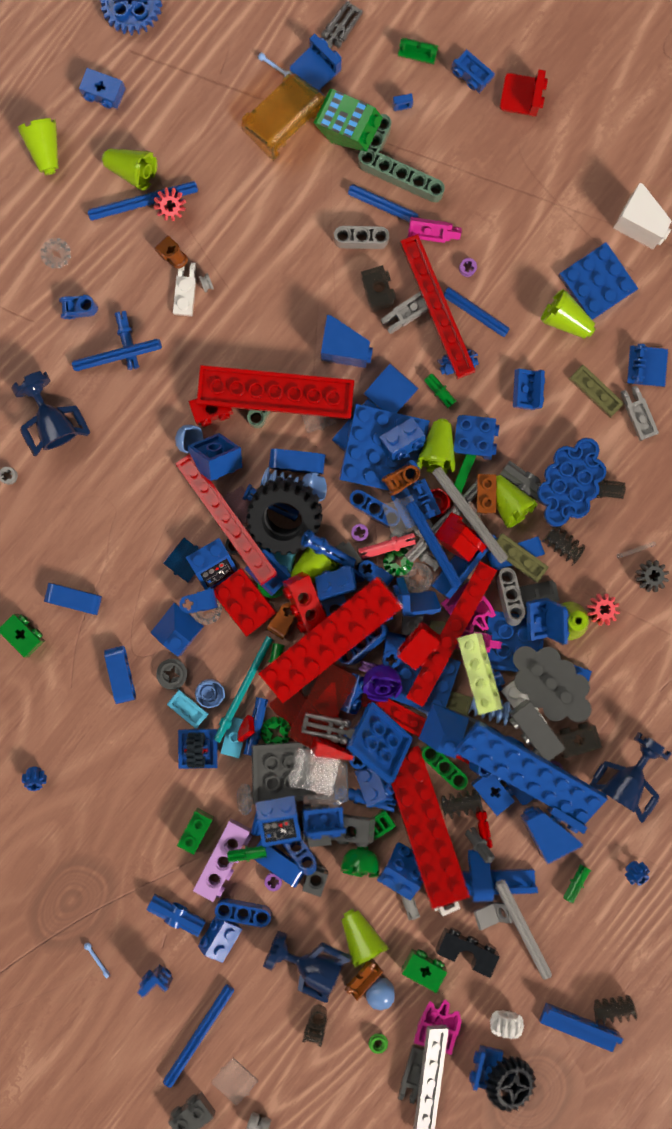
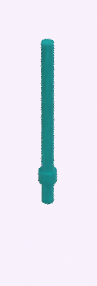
M266 636L225 717L221 719L220 727L213 740L220 743L226 730L230 729L232 725L231 720L273 641L272 638Z

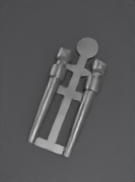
M348 0L333 20L327 24L326 30H323L321 33V37L327 39L329 35L331 36L329 40H326L330 49H332L334 40H336L335 47L340 48L342 46V42H345L348 38L347 35L363 13V10H360ZM348 6L351 10L341 24H338L337 21ZM354 12L358 13L351 21V23L348 25V27L345 29L344 26L349 21ZM335 26L337 28L334 33H331Z
M305 713L302 733L346 744L348 739L342 736V734L347 735L351 739L355 729L344 730V727L348 728L351 726L350 720L344 721L338 717L332 718ZM311 717L329 722V726L308 722V719ZM333 723H335V725L341 726L340 729L333 727ZM307 726L327 730V734L306 729ZM331 732L339 733V735H331Z

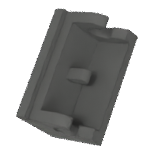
M553 580L519 587L524 607H526L527 601L542 598L560 601L556 582Z

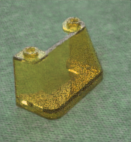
M296 73L288 74L284 77L282 83L251 113L247 112L242 117V130L274 161L280 155L278 150L281 146L285 147L286 141L311 117L313 119L316 117V113L318 114L326 97Z

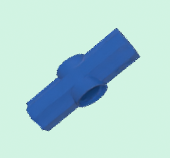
M154 894L147 908V911L164 919V922L176 929L181 928L197 937L206 920L189 912L185 906L176 902L171 903Z

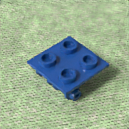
M645 344L630 346L627 383L665 387L668 349L646 347Z
M425 478L412 483V485L406 487L401 492L391 496L406 530L416 526L406 509V505L412 501L416 502L426 520L441 514Z

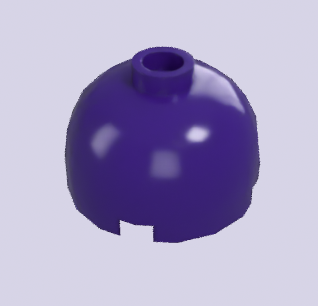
M374 666L364 676L363 692L367 694V698L370 700L385 702L392 696L395 699L402 691L399 673L391 666Z

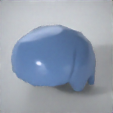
M183 425L175 436L177 448L184 453H189L187 446L203 440L201 428L194 425Z
M316 472L307 473L302 479L304 482L303 486L306 488L310 486L313 489L312 494L318 495L319 502L324 500L327 494L325 478L318 476L319 473Z
M206 679L199 683L195 690L196 701L206 708L219 706L225 698L224 687L219 681Z
M378 977L366 991L367 1003L376 1010L388 1009L394 1003L395 992L393 984L387 978Z

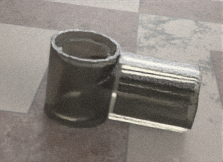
M603 479L598 483L600 491L596 498H624L626 491L625 482Z

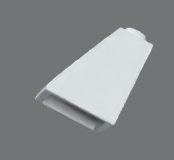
M639 183L619 216L614 229L654 249L657 244L661 245L669 235L671 229L668 227L672 221L642 183Z

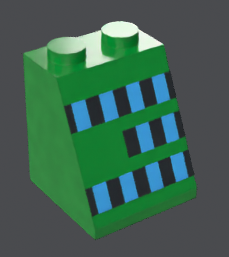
M330 89L313 123L330 143L367 152L383 117L375 107Z

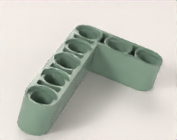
M380 114L383 117L381 124L383 123L387 127L384 129L378 127L373 137V140L379 142L378 145L370 144L367 152L360 150L358 156L360 169L428 201L439 202L443 197L445 189L442 181L381 154L391 131V119L386 114ZM369 157L371 161L366 163L362 159ZM381 165L388 166V169L381 170L379 167ZM404 173L406 177L399 178L396 174ZM419 180L423 185L416 186L413 182ZM437 188L440 193L434 194L431 192V189Z

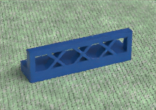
M476 534V536L483 542L480 536ZM486 547L483 553L477 550L470 562L456 555L450 560L462 583L487 553L488 547ZM443 571L431 584L433 588L449 599L460 587L452 588Z
M534 869L491 870L494 895H500L495 883L501 879L505 880L511 894L538 893ZM461 871L469 895L472 896L469 871Z
M549 1003L545 1004L539 1019L541 1024L613 1052L616 1043L622 1044L623 1041L618 1031Z

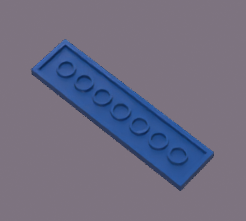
M477 721L455 748V752L458 755L546 805L558 808L580 823L586 824L608 800L605 793L480 721Z

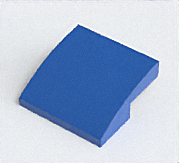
M390 363L364 392V395L381 410L398 413L419 388Z

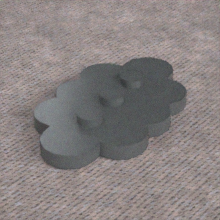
M523 646L515 651L513 662L519 670L515 676V686L520 692L528 694V699L534 707L543 708L545 716L551 721H560L566 716L575 722H583L589 718L592 709L590 703L585 698L590 689L589 681L584 676L576 674V669L572 662L561 660L558 651L552 647H545L536 652L531 647Z

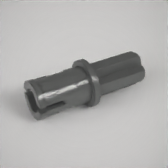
M471 827L472 832L468 829L465 832L466 837L472 843L474 851L479 853L484 862L491 863L495 856L487 846V841L482 839L475 827Z

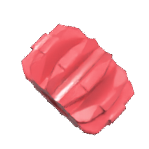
M166 187L165 194L158 191L159 197H154V201L158 203L154 205V209L159 210L157 213L159 217L164 214V220L166 221L168 216H171V220L175 221V214L181 218L182 214L180 211L186 210L182 206L186 203V200L180 199L182 197L181 192L175 195V188H172L171 193H169ZM168 200H171V203L174 202V204H172V208H168Z
M605 593L603 598L601 594H596V599H590L593 605H587V608L592 609V611L587 614L588 616L594 615L591 619L592 622L598 620V625L602 626L603 623L610 625V620H617L614 614H620V611L615 610V608L620 605L619 603L613 604L615 597L609 599V594ZM600 606H606L607 609L605 610H607V612L600 613V610H602L600 609Z

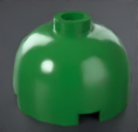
M357 846V849H351L345 853L340 871L351 876L363 877V875L369 874V878L379 877L380 862L377 855L368 850V846Z

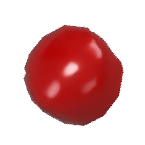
M436 488L432 489L431 492L441 514L434 517H441L450 509L451 500L444 490Z

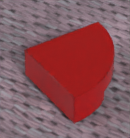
M247 715L240 725L237 740L240 742H244L255 733L254 719L250 715Z

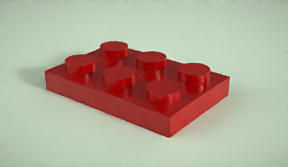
M243 568L237 570L214 589L215 597L246 637L277 613Z

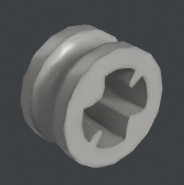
M208 273L204 277L199 276L205 293L208 289H214Z
M3 467L0 470L1 482L10 485L17 481L18 474L13 468ZM11 471L12 473L10 474L13 475L12 478H8L7 480H5L6 477L4 476V473H9Z

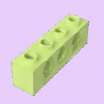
M474 633L457 638L478 714L503 709L482 633Z

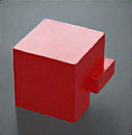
M451 512L436 532L435 537L450 553L470 562L477 550L483 553L487 546L476 536L477 532L469 528L461 521L463 519L461 516Z

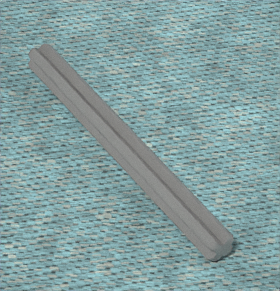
M441 467L436 468L432 472L498 562L503 563L508 559L506 553Z
M477 481L462 495L468 504L477 496ZM456 504L431 527L434 535L451 512L457 515L461 513ZM423 537L405 554L408 561L414 562L428 547Z
M505 880L497 881L495 883L496 888L542 979L551 978L552 973Z

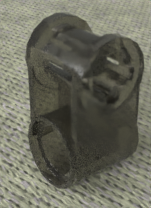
M315 1005L312 1007L305 1026L303 1043L308 1041L318 1044L319 1047L322 1046L327 1023V1009L324 1006ZM321 1014L323 1018L317 1020L314 1018V1015Z

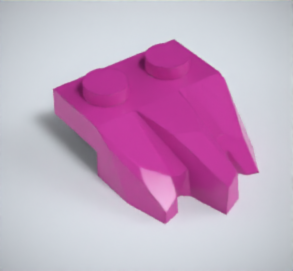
M468 582L459 588L450 599L446 598L441 602V605L449 615L454 610ZM485 596L481 599L465 632L472 634L475 624L482 631L489 629L485 617L489 616L492 618L496 614Z
M445 999L439 1009H435L434 1004L429 1001L419 1019L413 1043L425 1046L427 1026L446 1025L448 1035L445 1053L451 1055L462 1022L459 1011L449 1014L450 1003Z

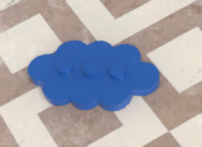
M582 438L575 444L574 448L570 446L559 448L553 457L554 464L549 465L544 472L545 482L538 488L537 496L539 501L546 505L544 519L550 526L560 527L570 517L575 519L584 517L590 510V501L599 494L598 483L604 479L607 471L604 463L597 459L600 451L599 445L591 438Z

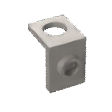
M493 902L474 911L479 930H484L498 922H513L504 903ZM501 908L505 911L506 918L502 915Z

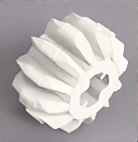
M497 1010L495 1013H492L490 1029L498 1037L517 1039L522 1035L524 1020L516 1012Z

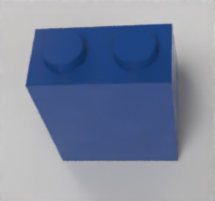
M327 315L321 349V361L366 368L367 363H371L373 348L369 347L370 341L333 316Z
M531 806L523 811L524 814L520 815L541 857L547 864L583 846L575 836L538 807L534 808V806Z

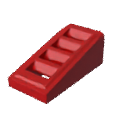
M317 736L313 737L311 750L315 757L353 760V755L348 749Z

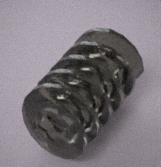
M561 526L553 527L543 538L542 543L548 540V548L555 545L553 552L560 549L559 556L562 557L566 554L565 561L567 562L572 559L571 566H573L584 553L585 545L582 544L578 547V539L572 542L573 535L566 537L567 531L563 530L560 532Z
M472 789L471 795L465 790L464 797L460 792H457L456 798L451 793L449 794V800H447L445 795H442L441 806L445 820L447 814L453 819L455 812L458 817H461L462 811L468 816L469 809L476 814V810L479 808L483 813L481 798L475 789Z
M629 995L625 996V1000L622 996H618L617 1001L614 997H611L609 1002L606 998L602 999V1003L598 999L594 1001L593 1011L597 1026L599 1025V1019L603 1021L604 1025L607 1023V1018L610 1019L612 1024L615 1017L618 1018L619 1022H622L623 1016H625L627 1022L630 1021V1015H633L634 1019L637 1020L636 1007Z

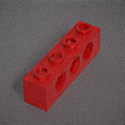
M301 572L282 583L284 585L283 593L291 602L290 610L298 619L297 627L305 636L326 619L310 576ZM304 593L303 598L298 601V596ZM310 610V615L305 618L306 612Z

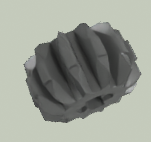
M647 560L646 565L640 564L642 570H636V573L640 575V577L636 578V581H642L639 587L643 588L646 586V592H650L651 589L654 592H658L659 588L664 589L665 585L663 582L669 581L668 578L664 577V575L669 574V571L663 572L665 565L659 566L658 560H655L653 563L651 560ZM655 573V577L650 579L649 575Z

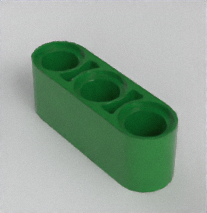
M427 744L424 745L421 749L423 759L453 788L457 790L464 789L468 784L467 776L449 758L436 750L434 757H425L426 750L431 747ZM442 762L449 763L447 771L439 770V765ZM457 775L463 776V782L459 785L453 782L454 777Z

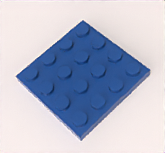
M355 404L339 480L389 490L385 482L381 481L384 476L404 465H413L420 469L417 466V460L422 448L416 451L413 450L404 459L393 462L389 452L380 441L381 435L412 417ZM413 417L425 434L426 441L430 421ZM411 468L405 473L407 479H411L414 475V471Z

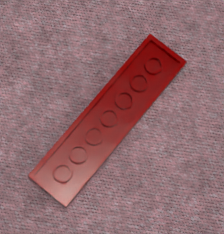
M200 365L197 405L351 419L354 380Z
M377 576L258 674L280 701L284 703L401 610L403 605Z
M418 745L409 748L391 785L431 909L433 910L469 898L470 895L420 747Z

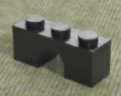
M444 928L435 948L438 955L455 962L458 954L462 951L473 953L472 970L491 978L500 958L494 946L490 944L484 946L478 943V939L472 936L464 937L460 931L454 928H450V930Z

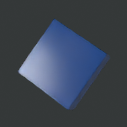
M412 93L393 97L392 105L394 111L412 108Z

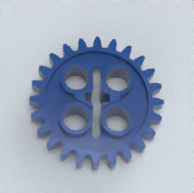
M100 0L105 20L108 21L110 27L114 26L116 31L121 28L123 34L127 30H129L130 35H133L134 30L140 34V29L142 28L147 32L146 26L153 27L152 20L158 21L156 14H161L160 7H162V2L160 0ZM120 11H125L124 14H118ZM139 11H144L143 14H137Z

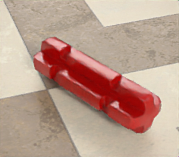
M481 810L476 812V818L479 821V834L482 839L487 841V846L490 849L493 845L490 839L489 824L486 821L488 819L487 813Z

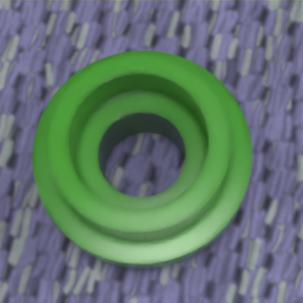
M381 1033L373 1034L369 1039L370 1050L376 1054L386 1051L388 1047L386 1036ZM380 1040L382 1044L376 1045L375 1041Z

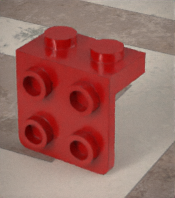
M539 69L536 78L507 73L504 79L500 110L536 117L539 108L542 109L545 97L542 96V91L546 90L548 78H545L546 70Z

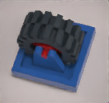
M217 729L178 730V769L218 768V742L213 740Z

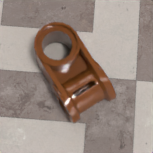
M169 235L154 247L156 252L176 269L184 267L188 262L186 254L180 250L179 245Z
M404 465L384 476L381 481L385 482L390 491L389 495L393 496L416 482L420 477V471L416 466ZM411 468L414 471V475L411 479H407L405 473Z
M291 602L281 606L266 629L282 640L296 618L292 614L287 616V611L284 610L285 607L289 608L291 606Z

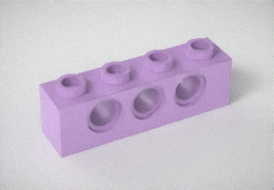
M233 819L229 820L193 892L214 902L216 897H221L225 889L222 886L225 879L229 881L234 872L231 869L234 862L222 865L219 862V858L222 856L227 857L228 851L241 849L243 845L247 846L252 837L249 834L250 828ZM235 839L238 842V846L235 848L230 847L228 840ZM217 874L220 877V881H211L210 875Z

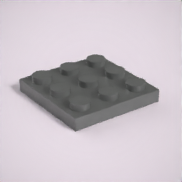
M310 742L251 745L253 804L255 802L294 796L295 801L311 800Z

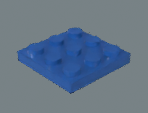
M607 242L558 275L575 301L592 320L638 290V287Z
M494 611L495 617L487 616L489 629L486 630V633L492 635V640L501 641L502 646L501 649L491 648L490 653L487 652L491 668L519 672L513 662L515 651L520 647L527 646L538 652L543 648L544 638L532 641L527 639L526 615L519 625L511 626L506 622L503 612ZM511 613L512 617L519 618V614Z
M449 658L422 707L406 698L422 667L419 666L417 670H414L400 660L397 672L401 678L402 691L395 699L394 696L389 698L430 712L433 703L446 708L461 661Z
M371 702L367 705L347 748L386 783L391 784L397 776L413 737L374 702Z

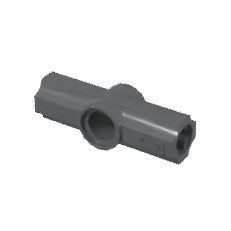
M509 461L500 475L542 504L537 496L538 488L542 484L540 479Z

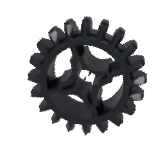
M509 1056L508 1059L503 1057L502 1062L496 1060L497 1065L495 1067L491 1066L492 1072L487 1073L489 1079L484 1081L487 1085L484 1089L488 1099L495 1107L501 1111L506 1110L511 1113L513 1109L518 1111L519 1106L524 1107L525 1101L530 1102L529 1096L534 1095L532 1089L536 1087L534 1083L536 1078L533 1075V1069L526 1061L519 1057Z

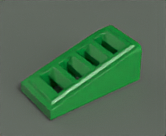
M384 809L372 817L375 818V822L381 827L380 831L375 827L374 840L396 827V824ZM383 817L388 825L384 826L380 818Z

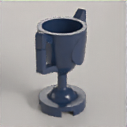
M41 371L25 376V381L20 386L17 382L12 385L11 389L16 397H33L39 407L36 416L20 428L21 434L33 456L36 457L42 448L43 450L54 449L69 442L77 435L88 436L90 434V430L77 406L54 407L44 402L40 393L50 383V378L46 371L43 375ZM64 413H73L80 428L74 427ZM35 423L40 439L37 447L28 431V428Z
M638 732L633 739L640 744V751L642 752L638 763L635 766L623 767L604 761L597 769L589 785L601 790L626 808L635 812L639 821L643 823L649 813L651 814L660 798L659 794L645 780L643 768L649 759L661 757L668 761L672 753L666 751L664 754L665 747L650 738L647 739L645 737L642 740L643 734ZM608 767L619 770L606 784H597ZM645 787L652 797L645 806L644 812L641 813L638 804Z
M278 931L265 958L263 967L272 971L275 964L283 960L296 964L300 973L298 990L327 1003L341 967L350 962L351 955L328 944L320 943L310 954L298 957L288 952V947L285 944L287 933ZM323 951V952L328 953V954H330V955H325V954H320V953Z

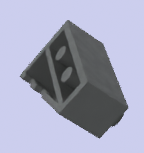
M528 699L508 713L511 717L509 721L515 729H520L522 732L520 736L527 745H531L534 749L532 752L550 761L565 749Z

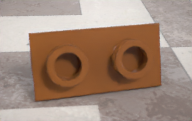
M477 474V513H496V474Z
M373 958L369 962L366 961L358 974L349 983H346L345 991L348 994H352L358 1001L384 971Z

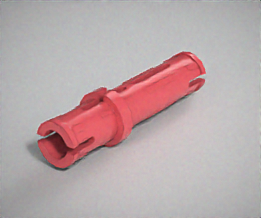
M412 532L401 537H392L391 540L359 548V554L367 552V554L361 555L360 558L365 560L394 550L397 552L401 548L416 545V539L408 541V539L414 538L415 535Z

